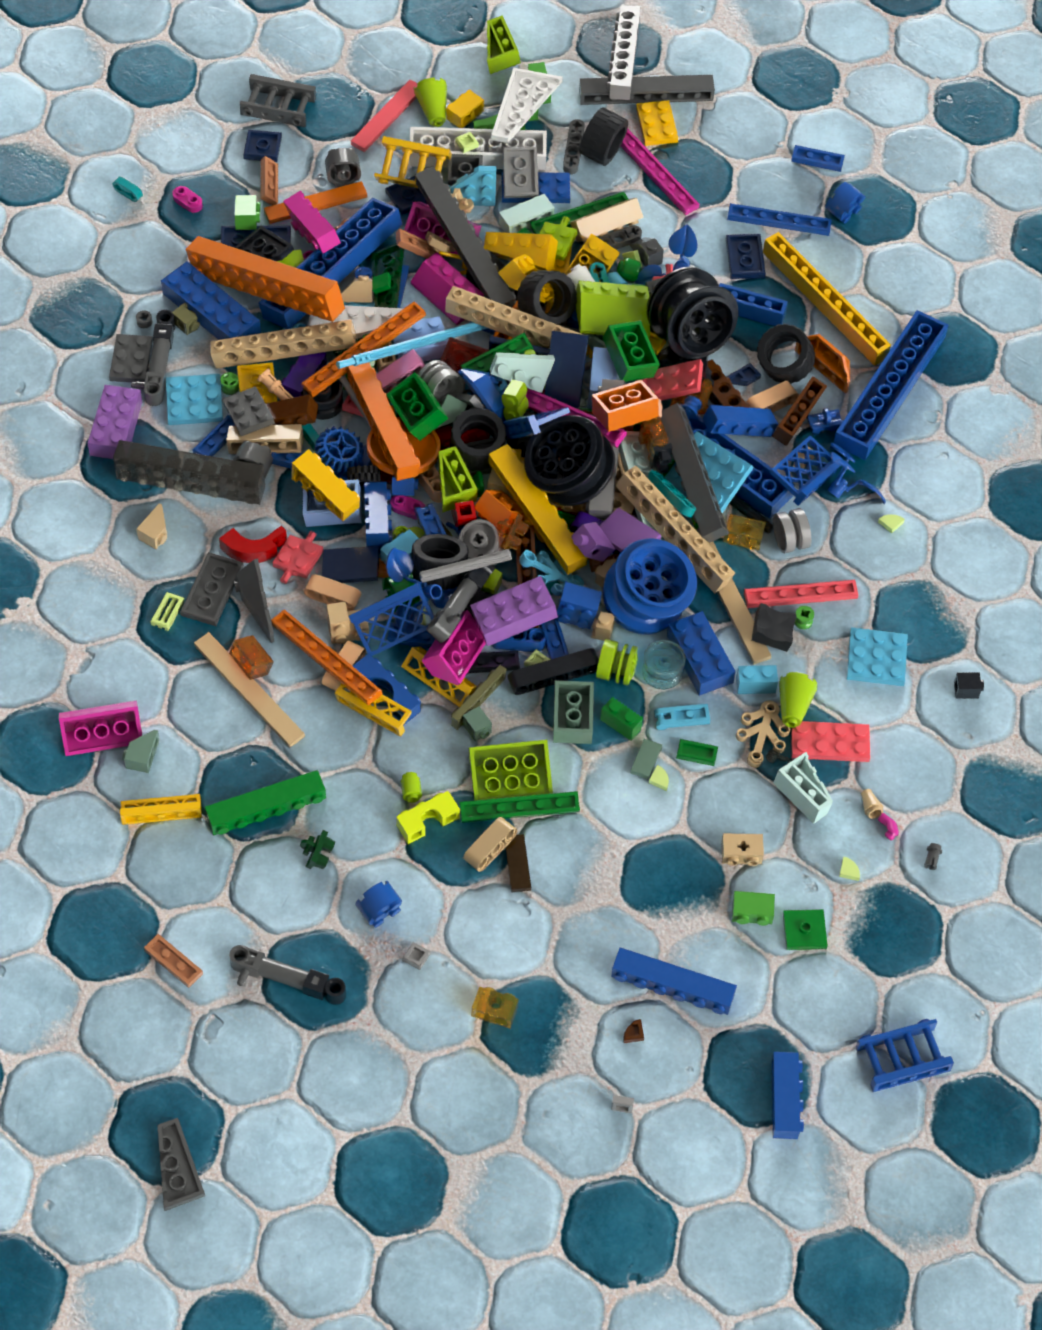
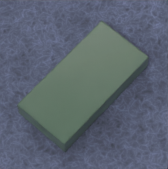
M644 738L630 773L649 780L662 749V744Z

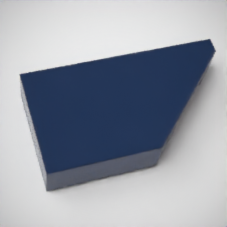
M749 363L726 377L734 385L748 386L760 379L761 374Z

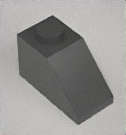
M644 237L630 244L633 251L638 250L641 262L645 267L652 264H662L664 249L655 238Z

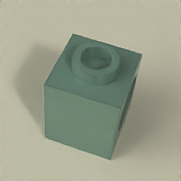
M480 706L463 715V726L475 742L479 739L487 738L492 733V722Z

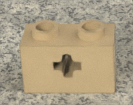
M723 833L721 841L722 864L730 866L738 864L756 866L762 864L764 857L763 834Z

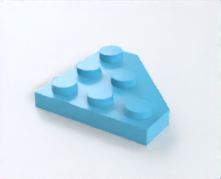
M496 166L476 167L474 172L469 175L465 174L457 179L454 185H449L451 194H453L455 188H460L463 198L471 199L474 205L495 206Z

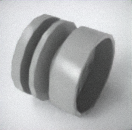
M435 360L427 363L418 374L426 382L440 405L447 394L454 397L456 393H464V379L443 361Z

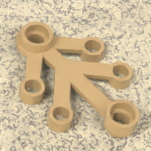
M765 701L761 704L760 710L753 713L745 712L741 717V723L745 726L763 717L762 723L748 729L740 728L736 733V739L740 742H744L748 737L759 733L754 751H751L747 757L748 765L753 768L761 766L764 757L761 752L766 735L776 753H782L786 747L785 742L778 739L770 726V721L772 720L778 728V734L781 737L789 735L790 728L778 716L780 708L774 701ZM744 717H748L750 720L746 721ZM743 733L745 737H741L739 734Z

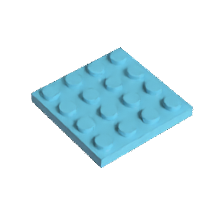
M696 431L694 437L721 512L723 513L754 467ZM675 462L665 478L680 493L688 497L687 492L681 486L682 478L676 472L675 466L677 464Z

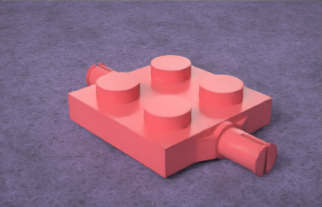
M309 531L305 539L289 535L272 562L273 567L284 572L280 578L282 583L287 584L291 576H300L307 579L323 553V546L312 542L316 537L315 532Z

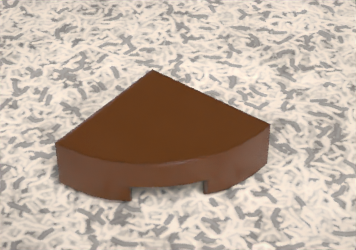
M641 1019L633 1021L624 1032L623 1043L644 1041Z

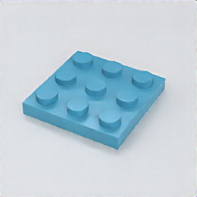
M220 374L166 377L168 425L221 422L223 420Z
M851 627L847 680L904 686L908 634Z

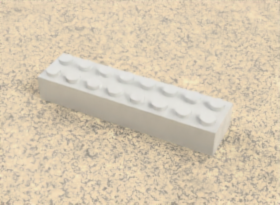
M410 127L411 142L450 149L452 154L483 155V166H496V169H503V147L537 146L538 170H546L547 131L519 130L508 143L491 140L493 129ZM471 132L479 143V147L463 153L455 142V138ZM412 152L410 154L409 166L418 167L419 153ZM429 156L426 159L425 167H435L437 159L434 156ZM448 159L443 161L442 167L448 168Z

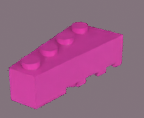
M301 190L283 201L292 219L290 223L295 231L298 230L301 237H305L306 241L311 243L315 250L319 249L322 253H325L341 243L332 225L322 217L317 208H313L308 198L305 199Z

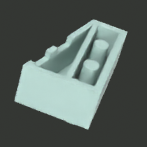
M496 352L490 367V373L508 381L512 379L522 381L526 384L527 388L542 393L555 358L554 355H524Z
M805 752L779 769L773 784L814 824L827 815L833 801L823 782H820L818 779L815 767L811 766L808 760L809 756Z

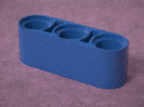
M531 628L491 646L497 650H518L522 652L538 650L541 652L545 648L546 634L540 628Z

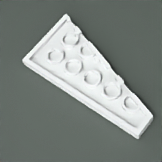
M513 68L491 134V140L508 143L562 83L563 77Z
M344 305L345 309L333 322L352 319L357 339L371 333L404 308ZM311 315L307 326L331 323V321Z

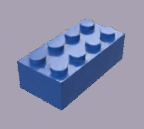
M703 611L668 623L667 637L699 696L734 683L736 671Z

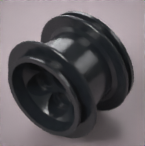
M683 267L670 272L657 283L649 296L646 314L654 333L661 339L668 341L670 348L675 354L685 359H700L713 354L729 340L737 325L739 310L733 294L727 289L719 287L718 282L710 273L697 267Z

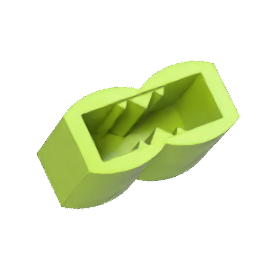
M512 379L502 395V403L505 407L503 414L506 420L523 417L528 409L527 387L522 381Z

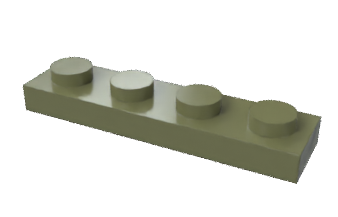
M499 665L496 670H491L487 679L478 684L475 692L465 698L463 705L452 712V727L458 730L463 725V715L481 706L506 679V668Z

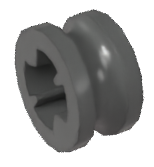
M143 310L136 314L137 325L140 328H148L152 325V315L149 311Z

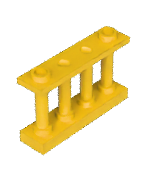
M383 136L382 144L387 149L382 173H375L374 177L381 184H388L390 182L418 188L416 180L405 179L410 154L412 152L419 153L420 159L416 172L419 173L424 170L426 159L429 156H434L437 159L435 169L441 172L443 161L446 159L451 160L452 153L450 149ZM399 149L403 152L398 177L388 176L393 151Z

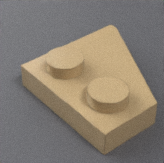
M429 231L427 232L425 238L429 245L434 247L433 250L437 252H455L456 249L450 241Z

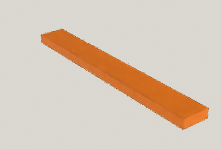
M415 301L303 381L301 383L302 387L312 397H315L348 372V367L338 369L336 362L349 359L353 355L382 348L426 316V312Z
M285 609L271 619L272 625L366 705L369 706L383 694L380 688Z

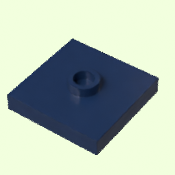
M248 130L243 158L261 161L266 156L274 162H278L282 132Z

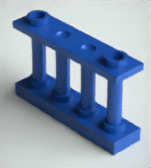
M923 1019L914 1025L874 1036L870 1034L864 1035L858 1040L856 1050L866 1049L875 1072L870 1084L873 1092L951 1071L954 1064L951 1056H941L932 1033L937 1025L936 1019ZM924 1033L934 1058L932 1061L925 1063L921 1060L912 1036ZM905 1039L914 1062L912 1067L905 1068L902 1066L893 1043L894 1041ZM886 1045L895 1068L893 1072H883L874 1049L875 1046Z

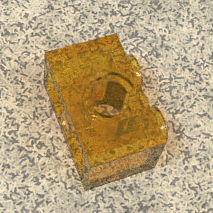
M730 514L727 522L729 534L724 536L723 542L730 545L743 546L748 549L760 550L766 522Z
M479 986L472 1005L471 1016L511 1029L518 1009L519 999L509 993L502 994L496 992L493 988ZM497 1003L500 1007L493 1008L491 1005Z

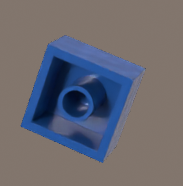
M565 582L556 608L558 617L554 619L564 624L576 625L582 629H591L598 612L602 592Z

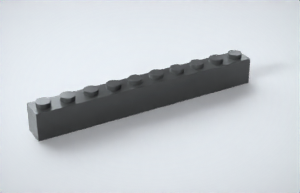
M432 166L416 173L417 187L480 291L484 294V297L512 308L516 300L514 292L508 289V285L498 274L499 268L497 264H493L489 251L483 248L481 238L475 235L472 223H468L464 210H460L456 197H452L449 185L444 184L441 172L436 171L435 167Z

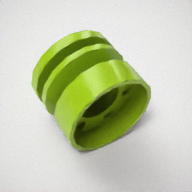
M605 639L597 666L596 678L609 681L612 673L616 674V683H619L621 677L624 676L623 685L628 686L636 670L638 647L632 646L629 654L628 644L624 645L622 651H618L619 645L617 641Z

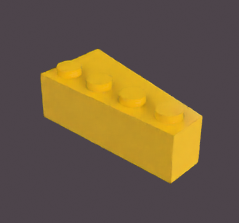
M486 232L483 248L488 250L489 253L492 252L496 257L508 261L526 254V256L533 260L534 266L538 270L553 271L558 241L551 234Z
M308 449L292 462V480L295 482L300 481L302 488L307 492L311 490L315 499L319 502H326V508L342 521L360 507L359 495L355 491H351L345 481L334 474L330 466H325L316 453H312Z

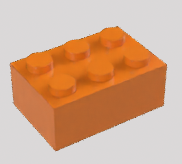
M642 380L593 394L592 413L608 432L659 417L658 397Z

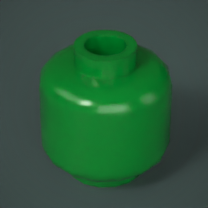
M624 258L619 261L616 272L625 281L634 283L639 272L642 270L641 263L631 258Z

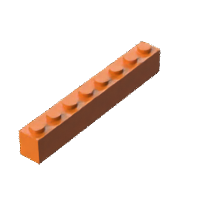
M369 362L358 366H348L347 379L396 481L417 477L418 468L421 466L418 457H415L412 444L408 443L407 434L401 428L400 419L395 416L394 407L389 404L387 393L383 392L382 383L377 379L375 369L371 367Z

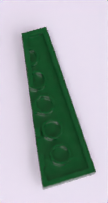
M397 243L371 253L372 277L389 272L391 275V289L377 294L374 293L375 307H398L404 249L397 246Z

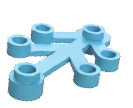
M525 550L520 556L519 561L522 566H533L548 574L545 576L539 575L542 577L545 585L558 580L564 582L563 584L555 583L551 587V592L555 596H560L565 582L584 586V580L580 576L567 575L557 559L553 563L545 551H540L535 556L532 551Z

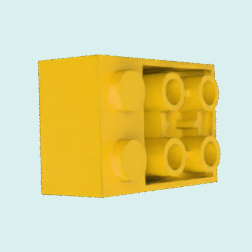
M591 233L564 274L571 273V269L578 264L589 269V266L595 262L604 264L608 273L619 257L620 252ZM595 265L596 268L593 269V272L597 273L598 278H600L599 271H601V268H597Z
M523 254L509 262L498 274L509 287L518 291L520 283L524 280L525 276L538 269L534 266L533 260L526 256V254ZM548 282L540 292V301L543 303L554 298V290Z

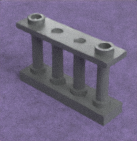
M255 74L250 75L249 85L252 92L248 102L240 101L241 115L306 127V113L303 112L307 102L315 103L316 86ZM259 92L268 94L264 105L255 103ZM275 95L284 97L281 108L271 107ZM291 98L301 100L297 112L287 110Z

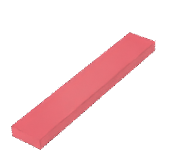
M409 80L351 140V145L365 152L416 99L414 86L416 88L417 83Z
M855 580L744 589V596L747 608H757L760 603L768 606L858 599V590Z

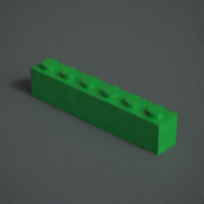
M315 770L205 806L206 817L213 836L217 834L223 835L230 830L244 828L248 824L262 822L272 816H281L293 809L299 810L306 805L320 803L326 799V789L319 771Z

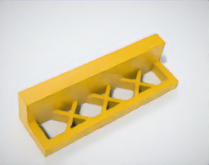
M421 646L412 647L401 667L455 705L461 707L465 698L475 692L477 685L464 677L460 685L448 682L449 689L443 690L440 686V678L434 677V679L430 680L426 678L424 669L427 668L423 666L422 659L427 651ZM413 657L418 660V669H413L409 666ZM460 689L465 693L461 701L456 699L454 690Z
M343 684L338 687L335 692L338 702L400 737L405 732L403 725L412 714L411 710L383 694L368 706L352 692L345 691L346 687ZM386 702L388 709L379 710L376 707V703ZM402 711L405 714L398 721L393 718L392 712Z
M200 794L121 801L120 817L122 825L202 818Z

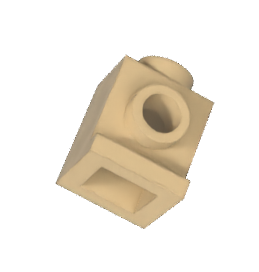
M600 611L598 618L594 619L591 638L605 641V639L610 640L615 616L611 613Z

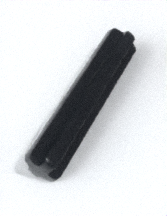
M737 495L732 498L729 503L766 533L769 534L773 531V524Z

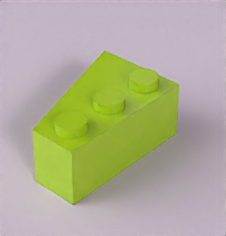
M503 15L487 20V64L490 74L521 64L518 48Z
M454 446L439 451L438 467L442 513L453 510L455 503L477 502L478 489L457 447Z

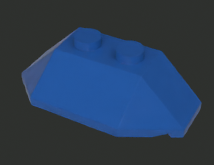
M467 368L459 370L458 373L473 394L480 397L485 409L496 413L499 418L506 421L503 414L505 407L502 403V395L505 390H501L497 385L499 383L497 378L489 372Z

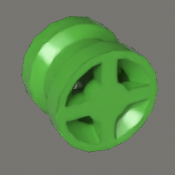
M232 372L224 373L220 378L222 392L226 395L236 394L239 390L238 376Z
M808 606L797 608L795 626L803 630L809 629L813 624V609Z

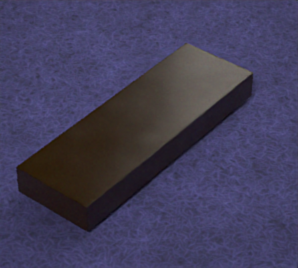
M524 834L516 835L505 847L511 893L531 891L532 888Z

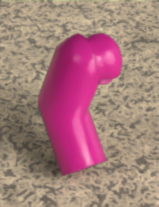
M882 813L878 821L887 827L888 831L885 833V837L892 841L899 834L898 825L893 819Z

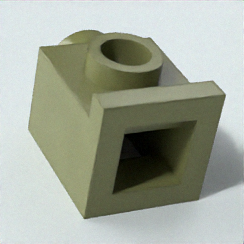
M183 303L172 312L175 325L186 335L199 328L200 323L197 322V315L193 311L188 310L186 303Z

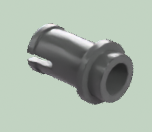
M931 843L927 847L928 854L924 867L928 868L930 865V870H936L942 849L941 845Z

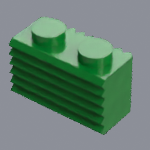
M612 697L601 709L600 720L630 741L641 731L643 717L627 708V706H624V703L621 704V701H618L615 697Z

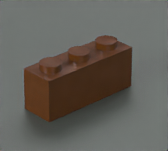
M310 394L266 404L274 418L275 424L273 425H307L316 422L318 404Z

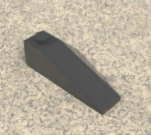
M255 559L236 573L237 581H234L236 593L240 592L241 600L270 643L274 642V633L269 609H267L266 594L263 588L258 559Z

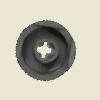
M339 148L328 151L325 167L327 179L330 183H333L335 187H342L360 180L361 168L359 157L353 148Z
M244 441L238 448L231 463L233 474L236 472L239 475L238 479L248 484H258L259 481L263 482L273 463L271 449L267 446Z

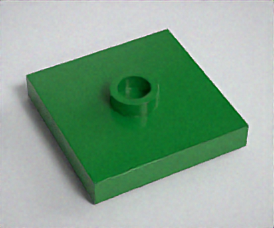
M824 909L783 911L787 950L827 949Z

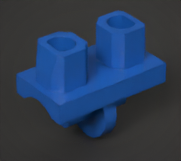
M828 408L822 410V413L807 416L813 435L820 434L824 430L836 431L843 422L839 409L829 411Z

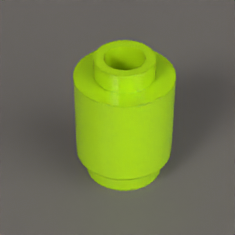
M415 772L403 774L400 781L403 799L409 803H415L422 797L420 778Z

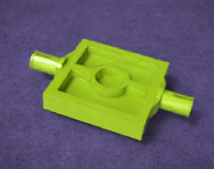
M565 216L560 224L545 222L539 233L551 234L558 241L555 259L565 260L578 234L577 229L566 227L570 219Z

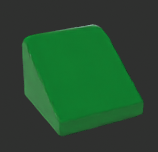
M479 471L472 477L478 489L477 498L481 497L484 493L482 472Z

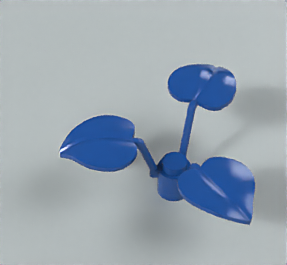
M686 224L674 232L669 239L668 244L671 252L676 255L680 254V258L675 263L673 271L683 267H690V261L686 257H692L698 248L696 235L692 228ZM648 265L639 272L635 284L645 285L646 282L652 281L654 276L666 275V272L662 274V269L659 265Z
M831 442L830 449H835L844 455L845 461L836 453L831 452L832 464L841 465L842 468L837 478L827 490L839 498L844 491L849 492L850 489L860 484L876 492L883 504H885L886 501L881 492L874 485L863 479L847 486L848 482L842 477L847 469L855 473V470L848 464L849 460L855 463V459L840 446Z
M392 548L386 560L388 576L394 582H401L403 578L415 584L420 582L407 576L413 571L414 564L411 556L405 551ZM420 582L427 601L431 600L437 608H444L457 588L442 590L438 584L427 585L426 582ZM421 600L415 603L413 607L417 608L419 605L423 604V601ZM400 605L395 615L404 617L407 607ZM409 609L406 619L416 622L419 612ZM422 614V615H421V618H420V621H419V624H421V623H422V620H423V614ZM395 618L396 625L400 629L402 620ZM405 621L402 632L412 633L415 625Z

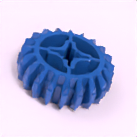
M335 426L331 430L329 428L325 429L324 432L320 433L314 447L316 454L321 458V462L325 466H330L332 470H336L337 474L340 471L345 474L349 467L359 466L364 454L363 443L359 442L360 437H355V432L350 433L349 428L343 430L342 426L338 429Z

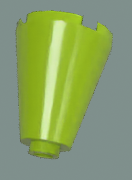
M435 77L421 80L417 83L416 88L414 86V94L429 124L434 127H440L446 121V81L440 78V81L435 80Z
M789 672L785 677L783 675L780 677L782 722L789 728H795L801 724L817 691L818 684L814 678L813 681L808 679L807 674Z

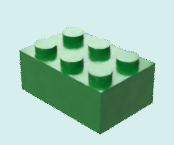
M635 321L609 325L603 336V341L619 379L627 382L654 377L660 364L642 322Z
M415 372L386 394L409 432L419 441L448 419L426 382Z

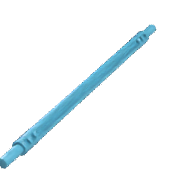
M474 322L353 355L349 359L336 362V366L338 369L351 365L358 366L487 329V327Z

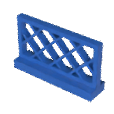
M566 407L537 415L503 421L506 427V440L540 433L539 425L568 414L570 410Z
M810 435L774 466L769 473L796 497L793 502L799 506L834 475L841 465L832 464L831 454ZM808 442L814 447V450L808 449ZM798 453H804L805 459L798 458ZM809 455H815L816 461L810 460ZM821 457L826 458L829 463L821 462ZM788 461L795 462V467L789 466ZM799 463L806 464L807 469L800 468ZM811 465L817 466L818 471L812 470ZM777 470H784L786 476L781 475ZM790 472H796L797 478L790 477ZM801 474H807L809 480L802 479ZM791 482L798 483L799 489L797 490Z
M419 582L349 615L351 623L354 624L367 653L373 656L426 631L427 626L419 624L422 613L427 614L432 620L434 614ZM419 595L423 601L421 609L411 606L413 598ZM402 605L407 607L404 617L394 614L396 606ZM409 609L419 612L416 622L406 619ZM379 614L390 615L387 625L377 623ZM392 617L402 620L399 630L389 627ZM364 621L372 623L369 634L362 631L360 623ZM405 621L415 625L413 632L410 634L402 632ZM375 625L385 628L382 638L372 635ZM388 629L398 633L396 640L393 642L385 640ZM371 638L381 641L379 648L373 652L369 646Z

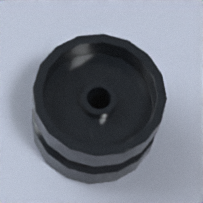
M339 379L315 397H312L318 404L316 419H331L341 412L343 389ZM303 388V396L309 395V393Z

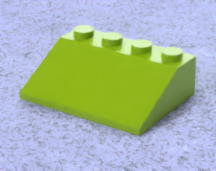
M578 281L576 288V312L580 333L604 335L609 325L641 321L648 338H650V324L646 314L649 299L648 287Z
M547 739L468 748L474 801L553 793Z

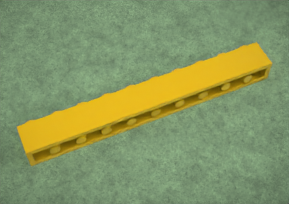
M779 232L765 239L763 254L874 366L881 363L889 353L891 344Z

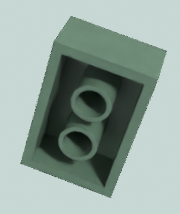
M555 681L553 743L592 744L594 682Z

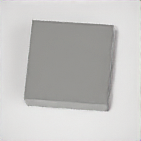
M413 942L403 956L402 961L420 970L430 956L431 951Z
M613 1095L611 1110L632 1113L634 1098Z

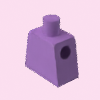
M597 522L583 524L571 536L573 543L578 546L582 554L591 559L603 562L615 550Z

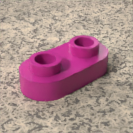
M179 186L173 190L174 201L189 212L196 213L203 208L202 198L187 187Z
M395 495L390 501L393 512L414 520H418L414 508L426 507L422 501L403 495Z

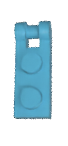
M708 704L664 707L654 710V716L657 718V730L710 724L711 721Z

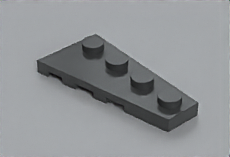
M178 1118L159 1124L158 1139L164 1211L205 1197V1192Z

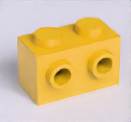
M469 89L446 107V119L458 128H464L484 112V99Z

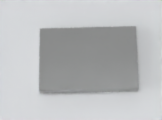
M537 146L503 147L504 198H533L539 196Z

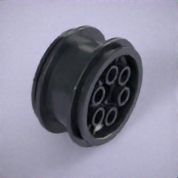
M575 415L561 416L539 427L541 432L532 435L524 456V468L530 482L541 491H544L550 502L562 506L583 504L599 495L609 483L615 465L613 447L599 428L591 420Z

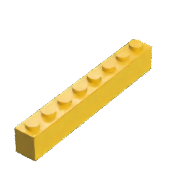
M506 444L489 454L490 466L530 523L534 525L535 530L566 574L569 575L587 565V557L573 543L571 536L574 533L569 531L566 521L559 517L556 507L549 503L547 494L530 482L525 472L524 463H521L518 459L519 457L515 449H511Z

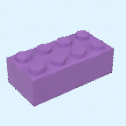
M112 385L104 386L88 440L90 456L126 461L142 406L140 389Z
M541 576L470 605L474 619L487 646L558 617L555 604Z

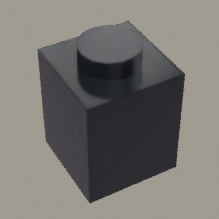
M980 672L956 674L954 680L956 699H979L981 691H984V680H981Z

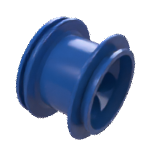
M655 538L637 540L624 548L617 561L610 567L605 576L603 584L605 607L608 613L615 616L614 621L630 632L643 635L659 633L668 628V623L678 620L682 612L693 601L697 590L696 572L687 555L674 544Z

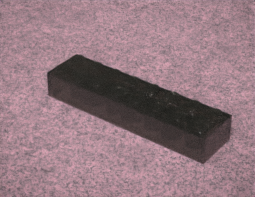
M123 440L118 441L113 456L116 477L125 482L131 481L142 485L148 484L159 488H170L176 491L192 492L193 494H203L214 498L220 497L231 501H242L248 504L259 505L265 490L264 467L262 465Z

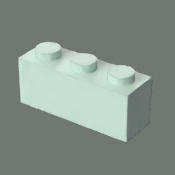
M545 194L535 196L528 201L499 212V225L505 233H517L524 227L529 230L531 229L530 222L554 215V206Z

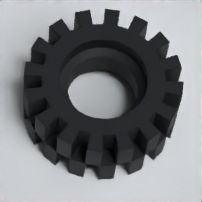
M372 465L349 467L347 469V480L358 479L360 486L364 485V482H381L380 469Z

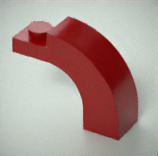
M473 501L455 503V508L451 510L456 527L465 526L477 519Z
M280 526L262 539L251 540L243 537L232 528L219 538L220 549L234 560L250 563L258 559V562L261 563L277 556V547L284 545L287 540L286 529Z

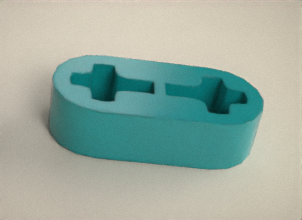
M121 176L112 183L118 193L133 202H137L143 196L138 186Z
M595 262L589 266L588 271L595 282L600 280L603 283H609L604 264ZM595 265L597 268H601V271H599L600 278H598L597 273L593 272V269L596 268Z

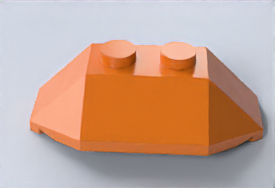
M820 334L807 336L815 352L813 367L846 394L850 384V360ZM796 342L795 351L800 355L801 345Z

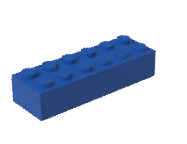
M188 261L161 280L163 295L178 307L186 303L188 310L193 311L197 315V322L218 340L261 333L260 320Z

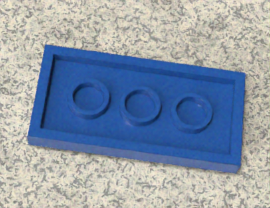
M501 172L502 203H523L532 199L504 198L503 172ZM538 172L539 196L545 194L551 203H570V173Z

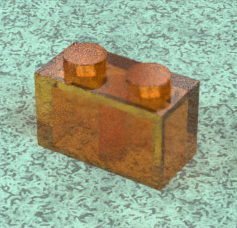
M253 635L234 640L229 652L249 680L268 675L274 663Z

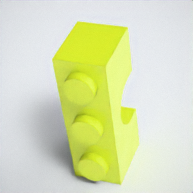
M449 791L438 793L432 799L420 802L416 807L404 810L396 816V826L407 844L425 836L423 821L427 818L437 819L442 827L460 818V808Z

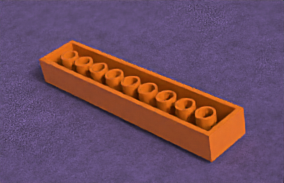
M197 236L186 248L191 265L212 282L331 322L345 309L337 281Z

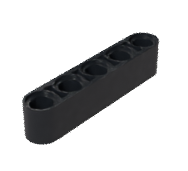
M589 648L514 670L507 675L513 693L521 695L555 685V681H569L597 672L599 658L595 649Z

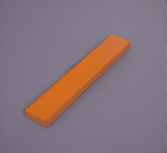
M362 181L305 196V199L308 198L313 208H317L320 211L367 198V192ZM284 202L264 208L269 224L291 219Z

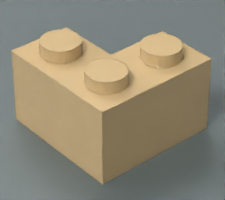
M346 602L327 604V620L332 644H342L348 640H361L354 624L351 623L349 615L360 610L347 611ZM368 622L360 623L362 631L369 634Z

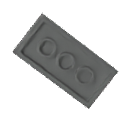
M208 552L181 609V616L217 626L235 586L234 581H237L236 573L244 567L243 562Z

